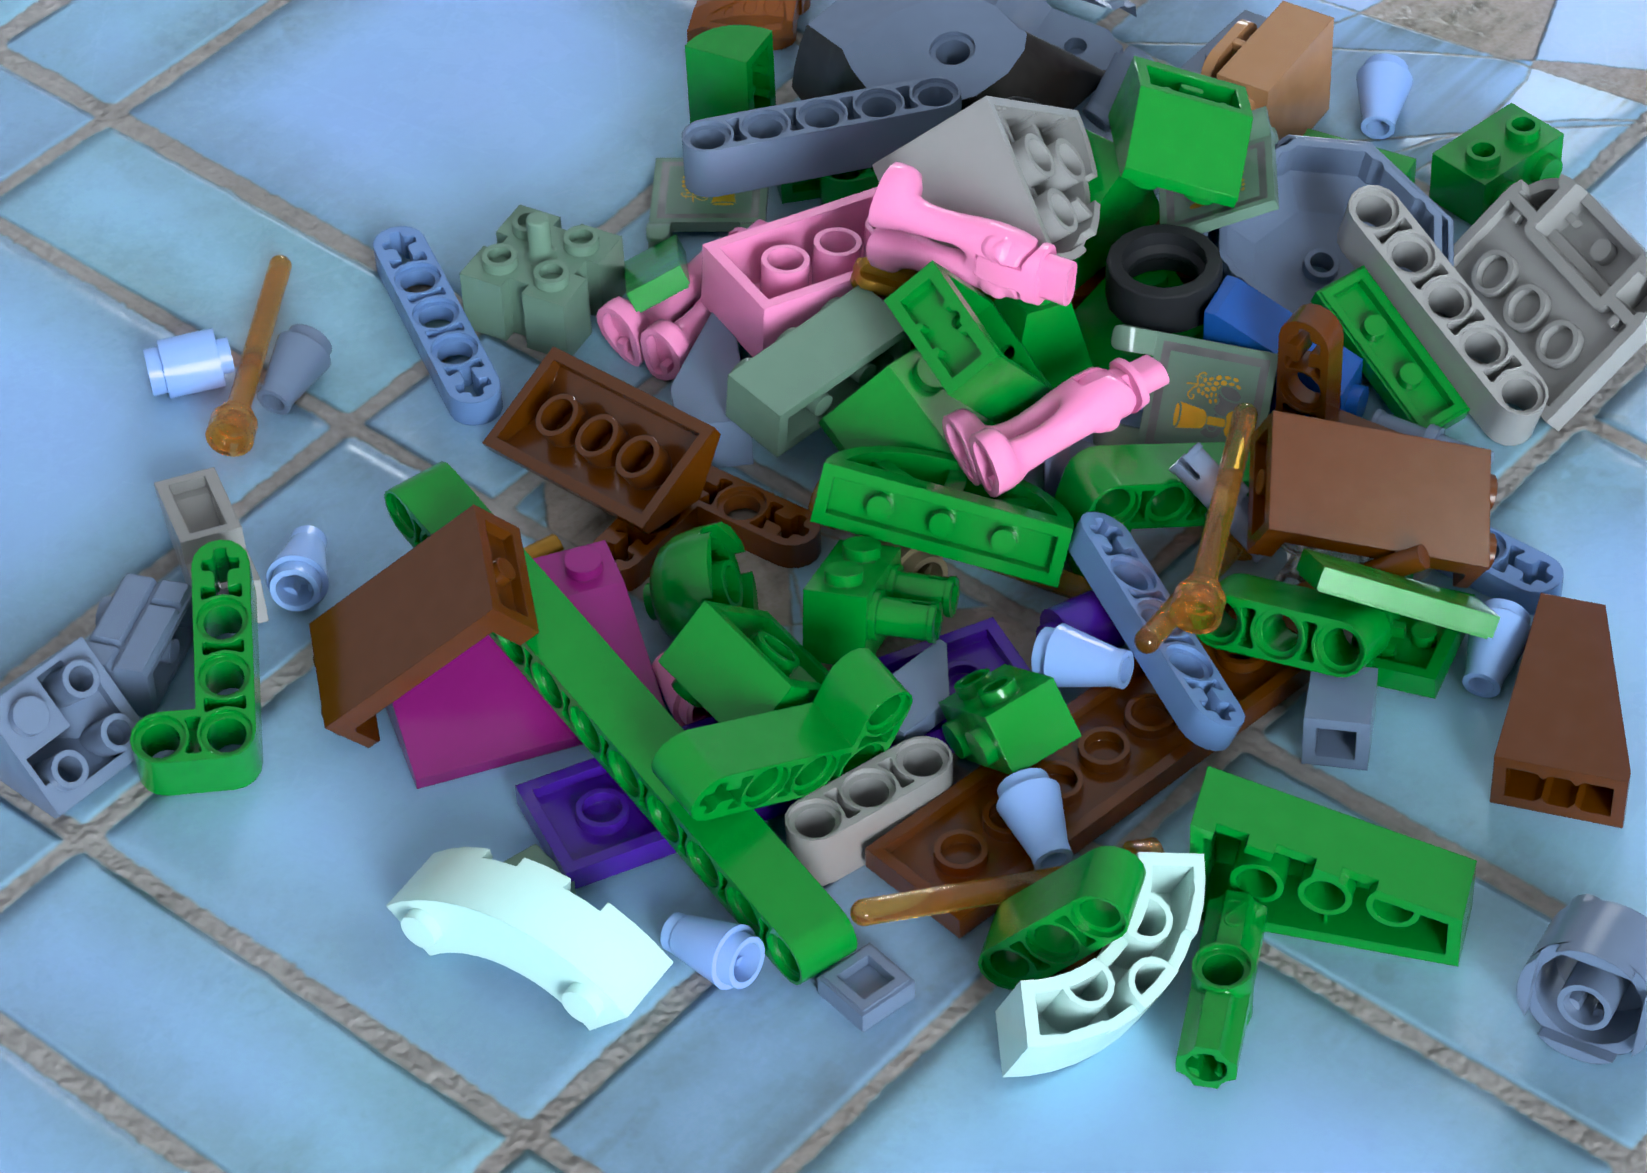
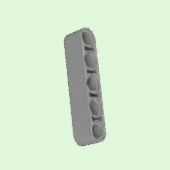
M1367 185L1358 188L1349 199L1337 233V243L1342 253L1355 269L1363 265L1468 405L1470 408L1469 414L1484 433L1494 442L1505 446H1516L1526 442L1532 436L1549 398L1548 387L1543 378L1400 199L1392 191L1379 185ZM1363 222H1369L1375 226H1369ZM1399 267H1405L1407 269H1410L1412 272H1407L1405 270L1400 269ZM1434 312L1443 313L1449 318L1441 317ZM1470 357H1475V358H1477V359H1480V360H1482L1485 364H1480V363H1478V362H1475V361H1473ZM1506 403L1514 404L1520 407L1522 410H1515L1509 407Z

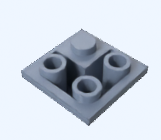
M83 637L74 640L0 689V781L55 819L63 815L135 760L130 736L132 729L141 719Z

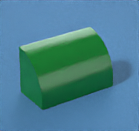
M751 25L721 26L695 36L685 45L690 123L700 119L776 105L772 30Z

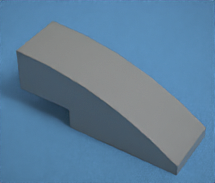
M212 467L154 482L157 498L186 584H190L192 587L191 564L193 556L200 547L208 542L219 539L231 540L240 544L247 552L257 595L258 624L269 621L261 579L246 549L242 526L215 468ZM227 582L221 583L218 595H229Z

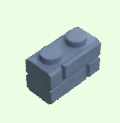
M127 573L121 580L112 597L104 596L101 599L96 612V627L89 640H85V642L136 714L145 717L156 712L193 642L192 587L190 584L164 579L161 583H157L152 577Z

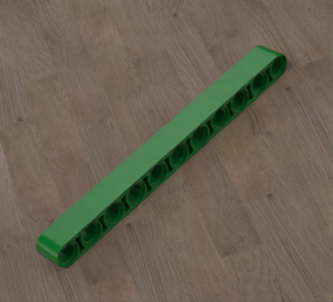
M443 461L388 489L384 494L385 504L392 521L413 548L473 504L493 514L448 463ZM524 549L539 633L521 646L494 632L490 633L489 636L737 923L745 924L752 928L755 936L759 937L764 943L765 955L785 978L795 985H800L856 951L858 946L857 937L847 915L754 809L706 821H696L656 777L651 768L653 757L667 740L684 731L683 728Z

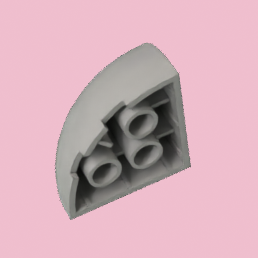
M985 96L872 164L879 183L883 174L893 163L902 162L913 166L922 174L923 191L921 197L926 201L948 210L994 219L1017 227L1036 237L1039 247L1046 242L1053 244L1056 247L1058 256L1072 261L1087 251L1084 247L1086 240L1097 233L1101 205L1096 200L1090 203L1088 182L1098 177L1092 148L1078 110ZM928 238V239L933 240V241H935V242H937V243H939V244H942V245H945V246H949V247L958 248V247H956V246L953 245V244L946 243V242H942V241H937V240Z

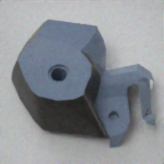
M836 0L807 24L794 65L792 88L801 100L924 77L941 76L952 79L961 87L962 110L985 96L1004 99L1018 96L1033 99L1041 105L1074 110L1096 90L1116 52L1123 53L1124 51L1122 45L1115 41L1109 29L1056 10L1045 0ZM1083 0L1104 8L1108 7L1112 10L1121 8L1137 17L1136 4L1129 0H1109L1107 2L1105 0Z

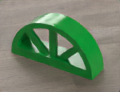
M897 446L855 447L841 450L828 457L823 465L810 522L872 537L877 540L1056 588L1059 586L1074 528L1072 516L1057 499L1025 480H1022L1014 488L994 498L985 491L982 483L975 486L968 479L954 455Z

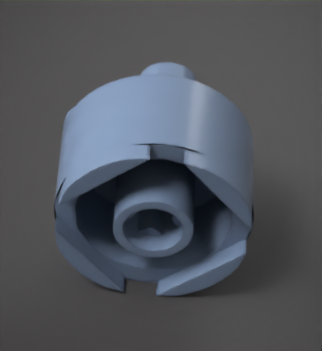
M1590 894L1576 896L1568 906L1554 916L1524 966L1516 989L1518 1005L1523 1015L1525 1016L1529 1009L1535 1020L1541 1025L1537 1035L1547 1045L1565 1056L1590 1064L1613 1063L1617 1055L1632 1052V1057L1644 1049L1647 1045L1646 916L1627 906L1604 901Z

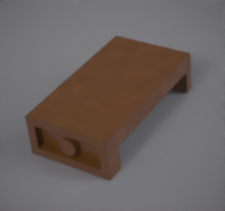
M1273 410L1251 435L1247 553L1272 557L1284 543L1376 559L1422 544L1429 553L1430 568L1453 572V587L1467 589L1485 571L1491 568L1497 550L1496 536L1490 532V510L1495 503L1498 488L1497 478L1494 474H1491V450Z
M473 504L309 623L314 654L313 662L316 668L321 700V715L324 720L325 729L370 748L380 741L376 717L378 712L490 633L494 632L520 646L539 633L520 528Z

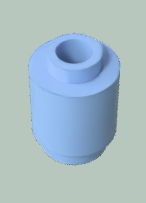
M213 328L156 340V347L143 349L153 396L169 393V397L172 399L225 387L224 374L235 372L227 337L215 339Z

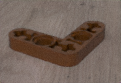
M1312 303L1301 305L1284 323L1279 333L1275 411L1302 416L1309 414V417L1400 433L1340 409L1344 345L1343 327L1338 318L1323 306ZM1312 343L1317 344L1313 351H1308ZM1297 373H1303L1311 377L1318 384L1320 393L1308 389L1299 380Z
M712 465L710 466L700 500L667 521L666 523L671 526L666 530L646 534L617 518L593 541L595 543L606 540L628 592L642 585L650 577V570L654 560L663 545L678 534L698 526L723 522L732 527L742 541L745 551L785 568H801L810 565L818 559L822 546L821 524L810 522L812 515L810 510ZM737 509H751L758 513L746 520H736L727 516L728 513Z

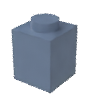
M1364 667L1358 673L1349 677H1335L1311 671L1303 720L1302 764L1368 770L1376 711L1378 668Z

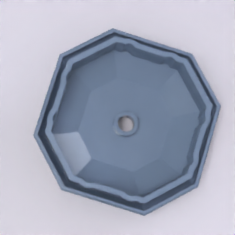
M1286 135L1275 144L1279 209L1202 233L1219 249L1223 262L1222 282L1227 275L1237 277L1288 311L1294 313L1301 305L1311 303L1310 301L1316 291L1356 270L1342 253L1337 243V233L1352 193L1363 186L1379 185L1389 189L1400 199L1454 267L1453 219L1371 142ZM1363 222L1369 226H1375L1369 222ZM1312 266L1322 267L1328 272H1318ZM1399 267L1400 269L1405 270L1407 272H1412L1410 269H1407L1405 267Z

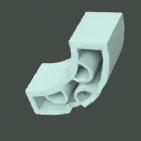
M460 847L433 853L386 905L401 922V928L406 937L415 945L423 948L429 956L440 953H464L504 965L535 982L563 1004L566 1011L572 1017L582 1022L589 1030L627 1018L673 964V961L644 931L613 905L607 903L599 911L582 898L570 892L571 878L525 857L517 866L492 860L493 856L488 848Z
M1138 852L1136 856L1144 864L1147 873L1128 931L1119 939L1104 946L1097 958H1093L1088 963L1070 972L1038 980H1020L995 1011L1002 1077L1037 1075L1077 1064L1102 1051L1116 1041L1145 1013L1179 972L1178 969L1187 954L1191 940L1197 934L1205 896L1204 854Z

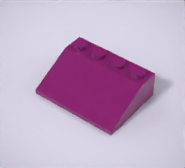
M606 540L533 558L665 708L625 582ZM489 635L385 707L417 789L583 745Z

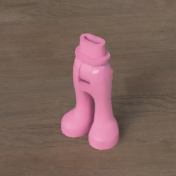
M895 162L883 174L875 191L868 216L869 225L876 227L866 245V257L871 266L891 273L902 269L920 271L933 260L969 285L981 289L985 294L991 295L996 299L1004 297L1015 300L1021 299L1025 303L1037 306L1046 299L1063 306L1069 305L1075 291L1077 262L1058 256L1055 245L1046 242L1039 247L1036 237L1017 227L994 219L948 210L926 201L921 197L923 191L922 174L913 166L902 162ZM928 238H931V239H934V240H937V241H942V242L950 243V244L955 245V246L958 247V248L945 246V245L939 244V243H937V242H935V241H933V240H930V239H928Z
M758 219V220H756L752 225H750L747 229H750V228H753V227H756V226H759V225H762V224H765V223H768V222H766V221H764V220H761V219ZM736 227L729 232L728 236L747 229ZM702 251L687 264L690 284L683 291L641 313L640 311H635L629 300L620 296L608 301L597 312L598 326L610 346L625 361L636 367H639L645 361L649 372L657 379L666 381L676 378L711 314L701 303Z
M1143 355L1131 362L1122 358H1116L1109 363L1110 370L1090 367L1062 382L1017 416L996 425H985L969 410L964 408L958 409L943 417L942 425L945 438L952 454L968 479L975 486L982 483L985 491L995 498L1014 488L1029 471L1088 435L1115 430L1119 426L1121 419L1130 414L1137 413L1149 403L1150 393L1169 384V376L1166 369L1159 361L1149 355Z

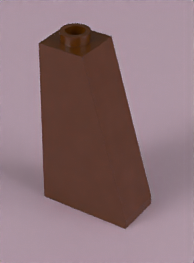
M1541 593L1494 755L1490 802L1623 828L1631 769L1606 605Z

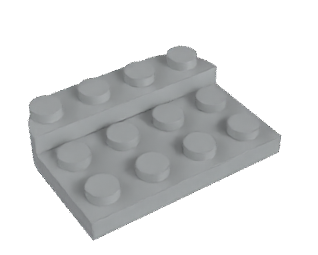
M1561 174L1559 178L1543 179L1530 185L1520 179L1503 192L1454 244V268L1543 378L1548 387L1549 398L1541 417L1557 431H1560L1602 386L1647 343V250L1599 200L1570 177Z

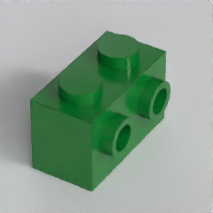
M1510 103L1432 153L1429 198L1473 225L1503 192L1520 179L1530 185L1543 179L1560 177L1563 168L1561 159L1564 133L1517 105Z
M1003 664L993 671L985 668L964 676L954 685L956 693L938 703L947 720L942 725V731L953 752L960 759L966 758L968 761L1009 775L1031 767L1082 736L1053 677Z

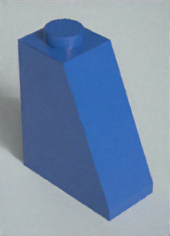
M1227 275L1204 311L1203 339L1278 353L1280 329L1293 313L1241 279ZM1312 343L1308 351H1313L1317 344ZM1343 346L1340 409L1362 418L1369 396L1368 386L1361 385L1363 359ZM1297 373L1299 380L1308 389L1320 393L1318 384L1311 377L1303 373ZM1277 377L1273 392L1270 413L1273 410H1275L1276 406Z

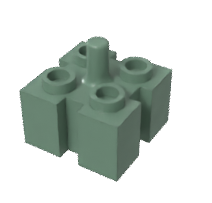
M519 205L496 231L497 244L488 247L483 246L459 273L463 309L474 331L505 341L515 332L526 336L527 348L548 354L554 346L573 356L592 333L590 315L596 316L598 310L604 304L618 296L622 297L626 293L622 236L584 224L565 230L561 227V217L523 205Z

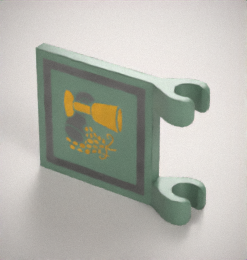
M1266 106L1252 110V128L1239 198L1235 207L1231 208L1217 203L1201 205L1189 200L1183 194L1159 188L1160 224L1188 227L1202 234L1279 209L1275 144L1278 143L1279 138L1276 129L1271 127Z
M656 158L649 223L646 226L648 249L672 237L673 232H730L736 227L747 229L758 219L766 221L769 187L719 197L706 198L697 196L689 192L685 186L683 158Z
M1127 324L1116 325L1111 338L1112 347L1118 350L1152 355L1166 369L1169 376V384L1149 394L1150 401L1143 407L1140 428L1119 424L1113 431L1094 433L1093 444L1097 446L1196 443L1198 441H1251V435L1270 413L1277 377L1278 353Z

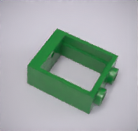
M933 260L884 300L947 394L995 424L1005 422L1017 416L1053 390L1049 381L991 298ZM1013 347L1015 354L1009 359L1004 353L1006 349Z

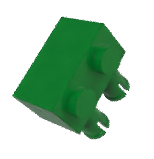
M855 536L845 540L839 539L803 589L802 646L820 663L834 665L841 657L858 648H868L875 654L887 636L922 640L935 644L941 633L943 615L947 618H952L953 614L955 615L960 591L959 578L957 576L945 577L906 572L903 565H901V547L881 545L879 540L872 537Z

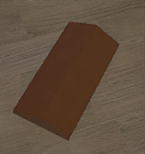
M553 346L482 444L487 449L640 531L650 534L700 500L721 433L715 427Z

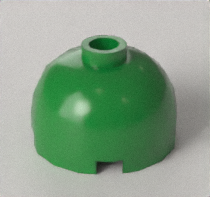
M723 522L698 526L678 534L659 549L650 570L649 583H646L643 589V600L648 616L653 621L658 620L660 627L673 641L705 600L759 610L753 571L740 572L739 564L734 554L746 551L742 541L731 526Z

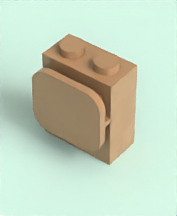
M1282 1L1258 29L1257 25L1251 21L1239 20L1210 51L1203 64L1201 74L1246 87L1251 109L1267 107L1271 127L1276 129L1279 140L1288 134L1303 136L1308 128L1312 129L1329 110L1334 17Z

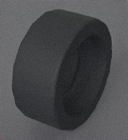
M1170 224L1142 226L1123 234L1111 245L1106 258L1105 295L1109 310L1124 324L1167 333L1185 332L1204 324V311L1222 284L1223 262L1218 247L1204 234L1188 227ZM1169 270L1181 272L1195 280L1181 286L1162 288L1145 285L1134 280L1133 277L1148 271Z

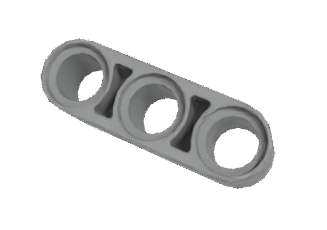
M915 736L902 741L797 800L788 808L785 814L786 846L821 886L836 882L866 864L865 848L953 786V758L951 749L938 738Z

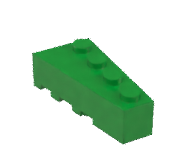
M1211 766L1207 767L1190 824L1189 853L1204 854L1205 896L1201 920H1205L1209 899L1222 896L1226 890L1251 893L1254 900L1268 909L1265 932L1459 966L1473 905L1477 860Z

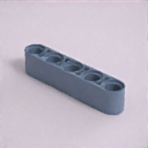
M931 76L694 121L687 125L681 133L685 186L689 192L697 196L706 198L719 197L872 168V164L962 110L961 87L950 78Z

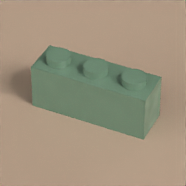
M856 286L842 297L830 299L817 314L798 327L788 328L769 347L752 358L748 357L741 360L728 374L726 417L778 458L821 427L818 423L824 416L885 367L910 352L912 341L884 300L872 291Z

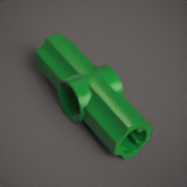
M1226 890L1222 896L1209 899L1199 950L1192 959L1191 988L1175 1063L1176 1072L1188 1077L1194 1086L1218 1089L1222 1083L1236 1080L1246 1025L1249 1024L1253 1014L1254 984L1268 918L1267 907L1254 900L1251 893Z

